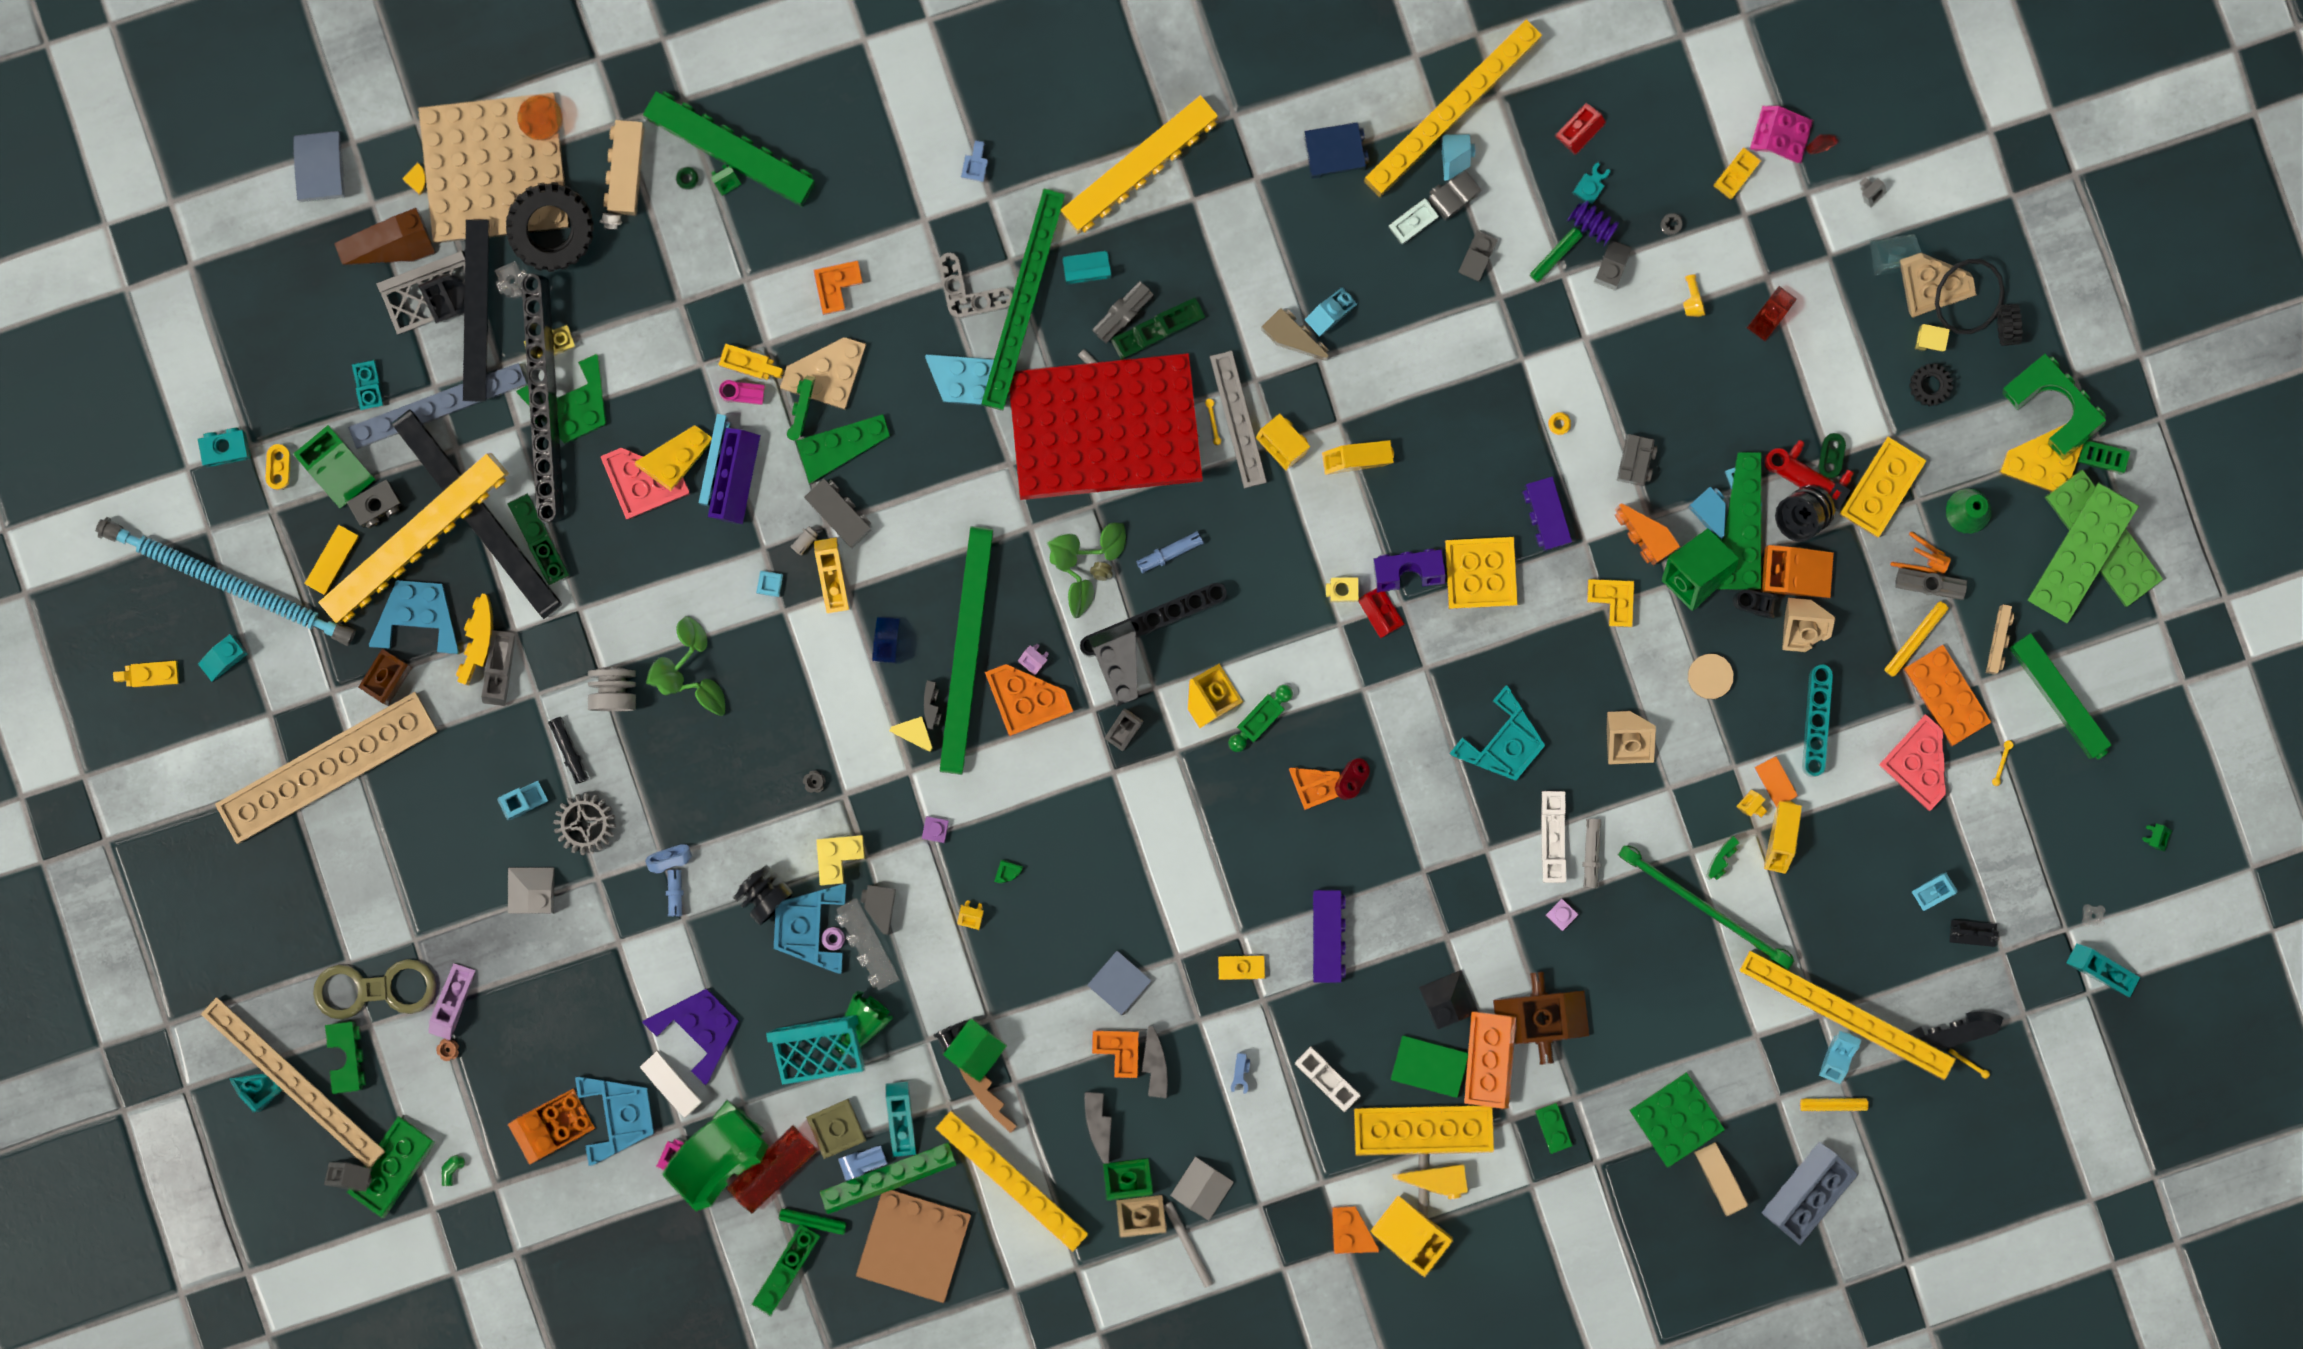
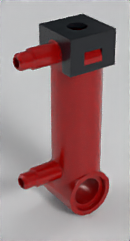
M1801 440L1794 445L1789 454L1781 448H1776L1766 455L1764 460L1766 469L1780 475L1799 488L1804 485L1822 487L1834 501L1835 511L1840 509L1851 491L1846 488L1853 475L1851 470H1847L1839 483H1835L1797 460L1805 445ZM1773 455H1778L1782 458L1783 463L1781 466L1772 464L1771 458Z

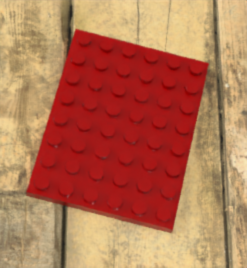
M1189 353L1015 371L1010 386V401L1020 500L1203 482Z

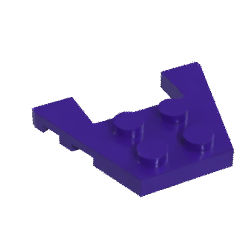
M704 989L645 1019L642 1023L658 1037L675 1021L707 1053L691 1070L704 1085H707L739 1020L708 989Z

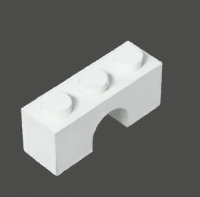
M1311 1047L1294 1063L1343 1112L1360 1096Z

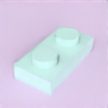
M1423 199L1388 227L1400 243L1404 244L1439 216L1427 200Z

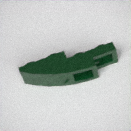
M526 493L508 502L507 505L527 541L528 547L548 586L569 576L544 522L537 516L536 508L529 494Z

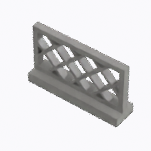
M464 251L377 283L397 334L434 321L432 315L426 319L417 315L421 303L426 304V302L423 300V295L419 299L408 294L413 284H423L421 281L426 279L430 281L434 276L444 275L442 273L449 270V274L452 275L457 267L463 266L465 269ZM408 287L406 292L400 290L402 288ZM395 291L403 294L404 297L400 306L391 304L387 294ZM407 296L419 301L414 314L402 309ZM393 308L398 310L396 315L393 311ZM400 311L413 316L410 324L403 328H400L397 321ZM415 318H418V319L421 320V321H418V322H416V323H413L414 320H415Z

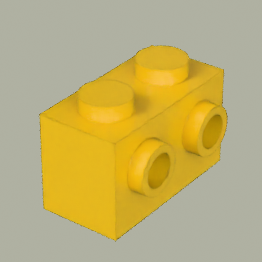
M1278 414L1262 427L1256 436V439L1286 471L1303 458L1311 447L1307 439L1303 435H1299L1293 428L1292 423L1281 414Z

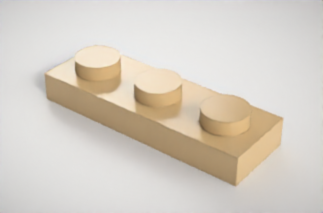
M2004 604L1999 606L1986 673L1995 675L1998 674L1999 670H2003L2005 657H2002L2003 648H2007L2010 635L2006 634L2008 625H2012L2014 613L2011 612L2012 606Z

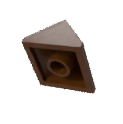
M382 649L358 688L382 704L389 706L413 667Z

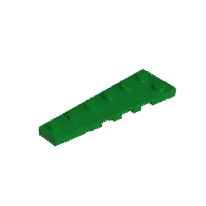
M1737 453L1722 542L1737 554L1739 561L1736 571L1717 589H1761V453Z

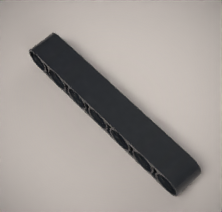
M1212 583L1087 635L1080 642L1081 652L1086 657H1094V651L1087 652L1084 650V644L1086 641H1089L1088 638L1131 621V623L1138 625L1139 631L1136 633V639L1217 606L1226 599V588L1221 583ZM1213 588H1220L1223 596L1215 600L1210 596V591ZM1195 596L1202 600V605L1196 609L1189 605L1190 598ZM1170 606H1178L1181 609V614L1178 617H1171L1168 614ZM1151 614H1156L1159 616L1160 622L1156 626H1150L1147 623V617Z

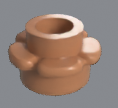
M443 1039L440 1045L437 1046L436 1051L443 1061H450V1059L457 1058L459 1045L454 1040Z

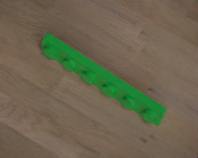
M945 1143L820 1191V1195L827 1214H831L951 1168L957 1164L949 1143Z

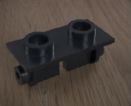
M1951 920L1949 943L1995 947L1999 934L1997 924Z

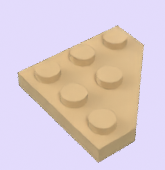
M1923 253L1901 259L1900 265L1910 315L1914 317L1935 310L1937 287L1944 274L1953 265ZM1958 268L1947 278L1941 289L1940 307L1976 295L1974 279L1971 273Z
M844 337L786 367L780 389L800 395L797 393L799 381H803L807 375L813 376L816 379L811 399L845 410L866 344Z

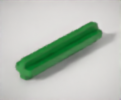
M1574 227L1535 267L1529 276L1538 283L1582 237V233Z
M784 1208L779 1213V1220L796 1225L801 1224L805 1227L841 1235L845 1233L846 1223Z

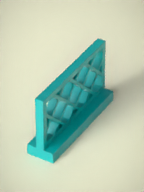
M853 1015L780 1027L766 1033L768 1042L773 1044L782 1085L865 1071L855 1025L858 1024L857 1016ZM843 1033H849L851 1043L849 1047L839 1040ZM822 1037H827L833 1042L829 1050L819 1044ZM802 1040H806L813 1045L809 1053L799 1047ZM781 1043H786L793 1048L789 1056L782 1052ZM836 1045L846 1051L842 1059H839L832 1053ZM816 1048L825 1054L821 1063L812 1057ZM796 1051L805 1057L801 1066L792 1060ZM849 1054L855 1058L857 1067L852 1068L845 1063ZM828 1058H831L838 1064L835 1071H831L824 1066ZM808 1061L818 1067L815 1074H811L804 1069ZM788 1064L798 1070L795 1077L788 1078L786 1071Z

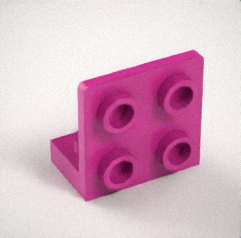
M1762 106L1750 149L1756 152H1772L1792 162L1801 163L1812 120L1780 106Z

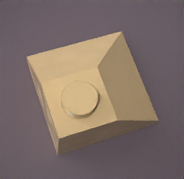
M1631 711L1607 712L1608 764L1654 763L1655 725Z

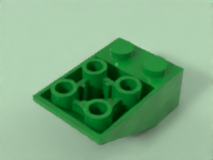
M329 425L293 453L340 509L375 481V478Z

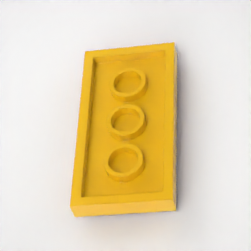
M1887 437L1839 515L1879 538L1927 460Z

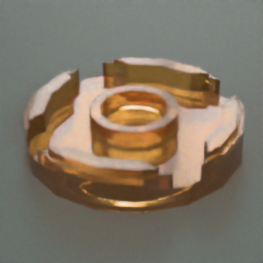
M535 95L529 97L521 104L517 121L521 131L527 137L537 141H545L553 138L559 132L563 124V114L560 106L554 99L543 95Z

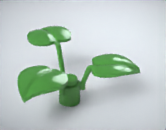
M1113 522L1103 529L1100 537L1102 547L1100 550H1079L1080 541L1074 534H1063L1047 542L1051 550L1050 563L1055 565L1058 570L1069 573L1077 580V582L1070 585L1068 592V603L1073 618H1079L1089 608L1094 597V588L1091 581L1087 579L1082 581V578L1070 569L1077 563L1076 555L1104 553L1106 560L1109 561L1119 557L1126 542V531L1123 523Z
M685 616L677 623L676 633L682 644L690 647L689 651L676 666L668 658L661 657L657 659L650 669L647 684L657 686L663 695L681 692L684 689L697 688L695 696L698 702L712 713L723 716L725 713V699L717 683L710 679H704L700 684L682 685L684 678L677 670L691 656L694 649L703 652L707 647V636L702 626L693 618Z

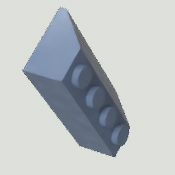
M1819 1142L1802 1164L1797 1167L1789 1180L1781 1187L1772 1201L1767 1204L1762 1214L1797 1244L1801 1245L1858 1174L1837 1154Z

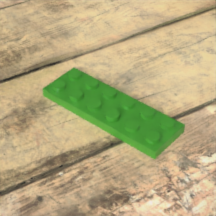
M2080 470L2045 496V499L2067 529L2070 530L2095 486L2086 473ZM2126 528L2099 571L2125 607L2129 606L2163 580Z
M2098 482L2027 600L2068 623L2139 505Z

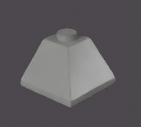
M508 868V914H554V868Z

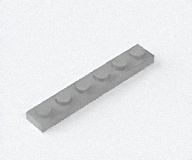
M1229 351L1210 356L1244 489L1265 484L1266 479L1233 353Z

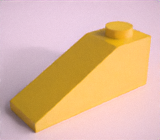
M837 537L814 541L826 613L849 610Z
M1464 1165L1392 1174L1394 1180L1439 1195L1448 1196V1199L1461 1198V1193L1468 1192Z

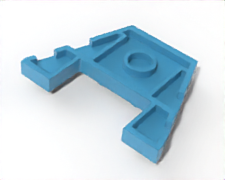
M396 580L370 640L369 647L391 649L393 625L439 629L437 652L459 654L443 584Z
M846 884L784 900L776 908L774 949L841 974L842 953L818 951L821 904L845 905Z
M575 1077L578 1098L602 1094L609 1142L586 1145L589 1166H593L654 1134L647 1088Z

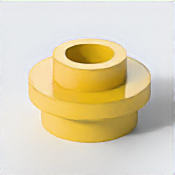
M1557 412L1550 417L1548 426L1552 433L1564 435L1571 427V420L1567 414ZM1557 420L1563 421L1564 426L1562 428L1556 427L1555 422Z

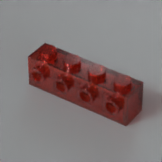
M792 1125L767 1149L762 1161L746 1169L727 1190L738 1203L753 1214L818 1149L797 1127Z

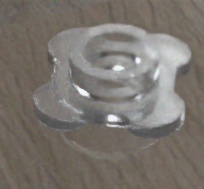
M2089 904L2085 905L2082 909L2084 912L2083 926L2089 927L2094 925L2097 928L2103 927L2105 924L2103 920L2105 908L2102 905L2097 907H2091Z

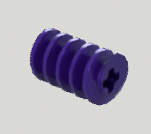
M1588 200L1582 204L1579 203L1567 221L1570 222L1575 218V227L1583 224L1581 231L1584 233L1590 229L1589 237L1592 238L1597 234L1596 242L1600 243L1605 240V246L1617 230L1619 222L1616 221L1610 225V216L1604 220L1602 219L1604 211L1595 214L1597 206L1594 205L1588 209Z

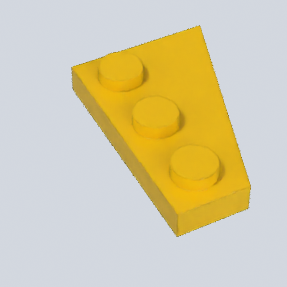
M694 425L637 460L635 466L669 491H672L711 444L712 437Z

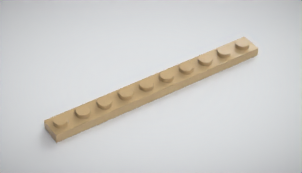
M216 997L201 1013L208 1022L367 1168H371L385 1152L219 998Z

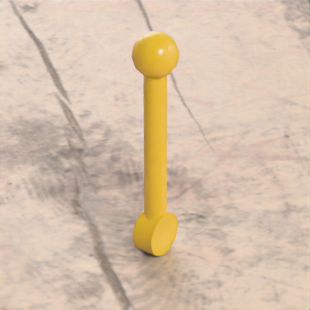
M1207 399L1205 406L1209 410L1214 434L1213 443L1220 445L1222 440L1218 436L1213 412L1214 401Z
M2009 740L2003 744L2005 749L1996 777L1992 780L1994 786L2001 784L2000 776L2008 752L2013 747V743Z
M1950 1048L1948 1053L1979 1072L1982 1078H1989L1990 1072L1988 1070L1981 1069Z

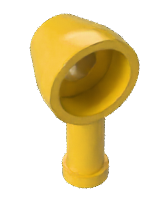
M1691 274L1685 277L1691 297L1683 302L1687 316H1704L1706 313L1696 282L1697 277L1696 274Z

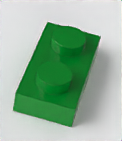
M1557 1103L1535 1110L1550 1154L1572 1147Z

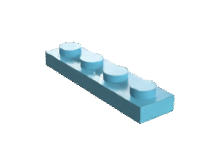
M717 414L699 498V504L710 507L725 430L730 428L731 422L727 421L726 415Z

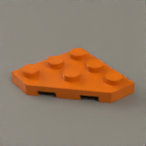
M1007 664L985 672L1009 736L1073 712L1064 689Z

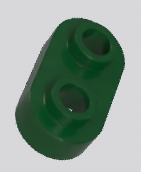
M1838 433L1827 435L1821 446L1818 471L1828 479L1835 478L1842 469L1846 442L1843 436ZM1831 441L1837 443L1836 449L1830 448L1829 444ZM1826 464H1831L1833 466V470L1831 472L1825 469Z

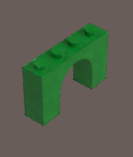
M2044 354L2003 388L2002 394L2017 411L2034 396L2044 391H2056L2068 398L2073 408V416L2048 441V445L2064 460L2105 426L2106 415L2098 406L2095 408L2089 402L2091 399L2085 391H2079L2075 387V381L2068 373L2064 375L2059 369V363L2052 356L2049 358Z

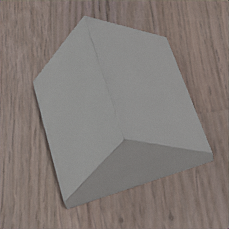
M1195 1157L1170 1196L1200 1216L1210 1220L1234 1182Z

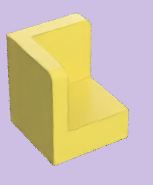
M1922 324L1919 327L1915 349L1922 351L1931 349L1944 352L1950 329Z

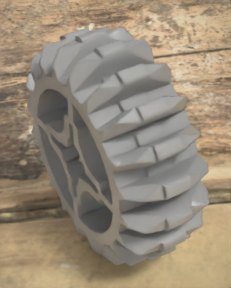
M589 793L584 794V800H581L580 794H576V802L570 797L567 798V802L570 804L568 807L561 803L560 807L565 810L564 813L556 811L555 814L561 816V821L554 820V824L561 825V828L555 829L554 832L563 833L558 838V841L562 842L566 839L567 842L564 844V848L567 849L572 844L573 853H576L578 847H580L581 855H585L586 848H588L590 854H594L593 846H596L601 851L603 850L600 844L601 841L607 845L610 843L605 838L606 835L614 836V833L608 831L609 827L616 828V824L609 823V820L615 819V815H607L612 808L608 806L603 809L606 803L604 799L598 804L596 803L598 800L597 795H594L590 801ZM584 805L595 807L601 816L590 818ZM577 808V820L567 825L569 814ZM583 817L587 821H592L587 831L583 827L577 826L582 822L581 819ZM603 823L600 835L595 840H592L593 828ZM580 830L586 843L575 841L568 832Z

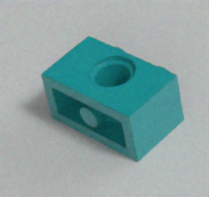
M239 427L226 429L224 434L217 435V432L203 434V438H198L202 466L208 468L251 459L246 432L239 430ZM223 441H228L229 448L226 452L219 451V445Z

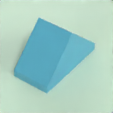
M1946 872L1937 875L1912 891L1923 911L1958 893Z

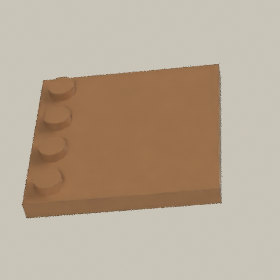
M894 1190L881 1194L856 1276L944 1303L971 1214Z

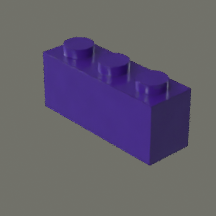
M1553 477L1526 484V490L1522 491L1525 503H1530L1532 512L1529 513L1532 526H1537L1539 534H1535L1538 547H1543L1545 552L1571 544L1572 540Z

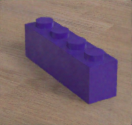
M726 428L708 513L709 518L728 523L743 524L761 435L741 429Z
M1313 891V983H1341V978L1346 977V965L1341 964V955L1346 954V943L1341 941V932L1346 930V920L1341 918V909H1345L1346 898L1345 895H1341V891Z

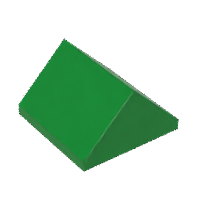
M970 1018L943 1055L959 1069L980 1083L1007 1045Z
M1149 1158L1103 1164L1107 1200L1153 1195Z

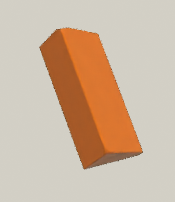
M1776 756L1754 767L1776 807L1779 801H1790L1798 796Z

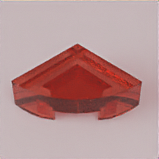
M1820 134L1806 149L1809 154L1820 153L1837 144L1838 140L1835 135Z

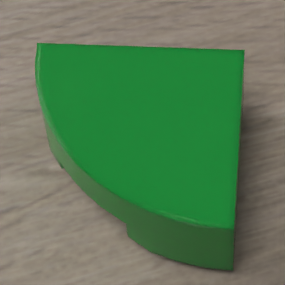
M1001 860L994 882L1006 883L1012 881L1021 873L1023 867Z

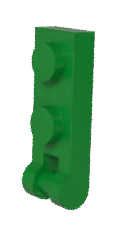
M807 375L803 381H799L797 393L800 394L799 401L794 403L792 415L795 416L793 425L787 431V437L790 440L795 441L803 434L816 377Z

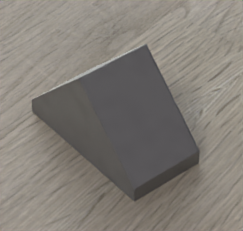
M1124 708L1104 739L1123 752L1143 724V721Z

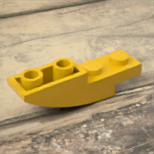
M483 593L481 597H476L472 607L475 610L472 619L468 618L465 624L464 631H467L465 636L474 640L472 643H468L464 653L467 656L465 663L459 665L456 676L459 677L457 682L467 686L470 684L476 666L479 665L484 668L486 666L493 630V613L490 598Z

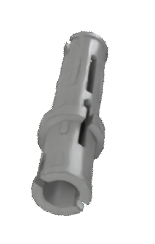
M1586 819L1585 862L1582 864V867H1584V888H1598V870L1601 868V863H1599L1601 819Z

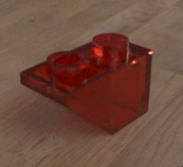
M1778 286L1747 329L1766 341L1797 299Z

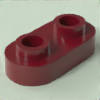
M1356 758L1347 763L1335 784V791L1339 798L1350 800L1358 795L1370 773L1369 765L1365 760Z

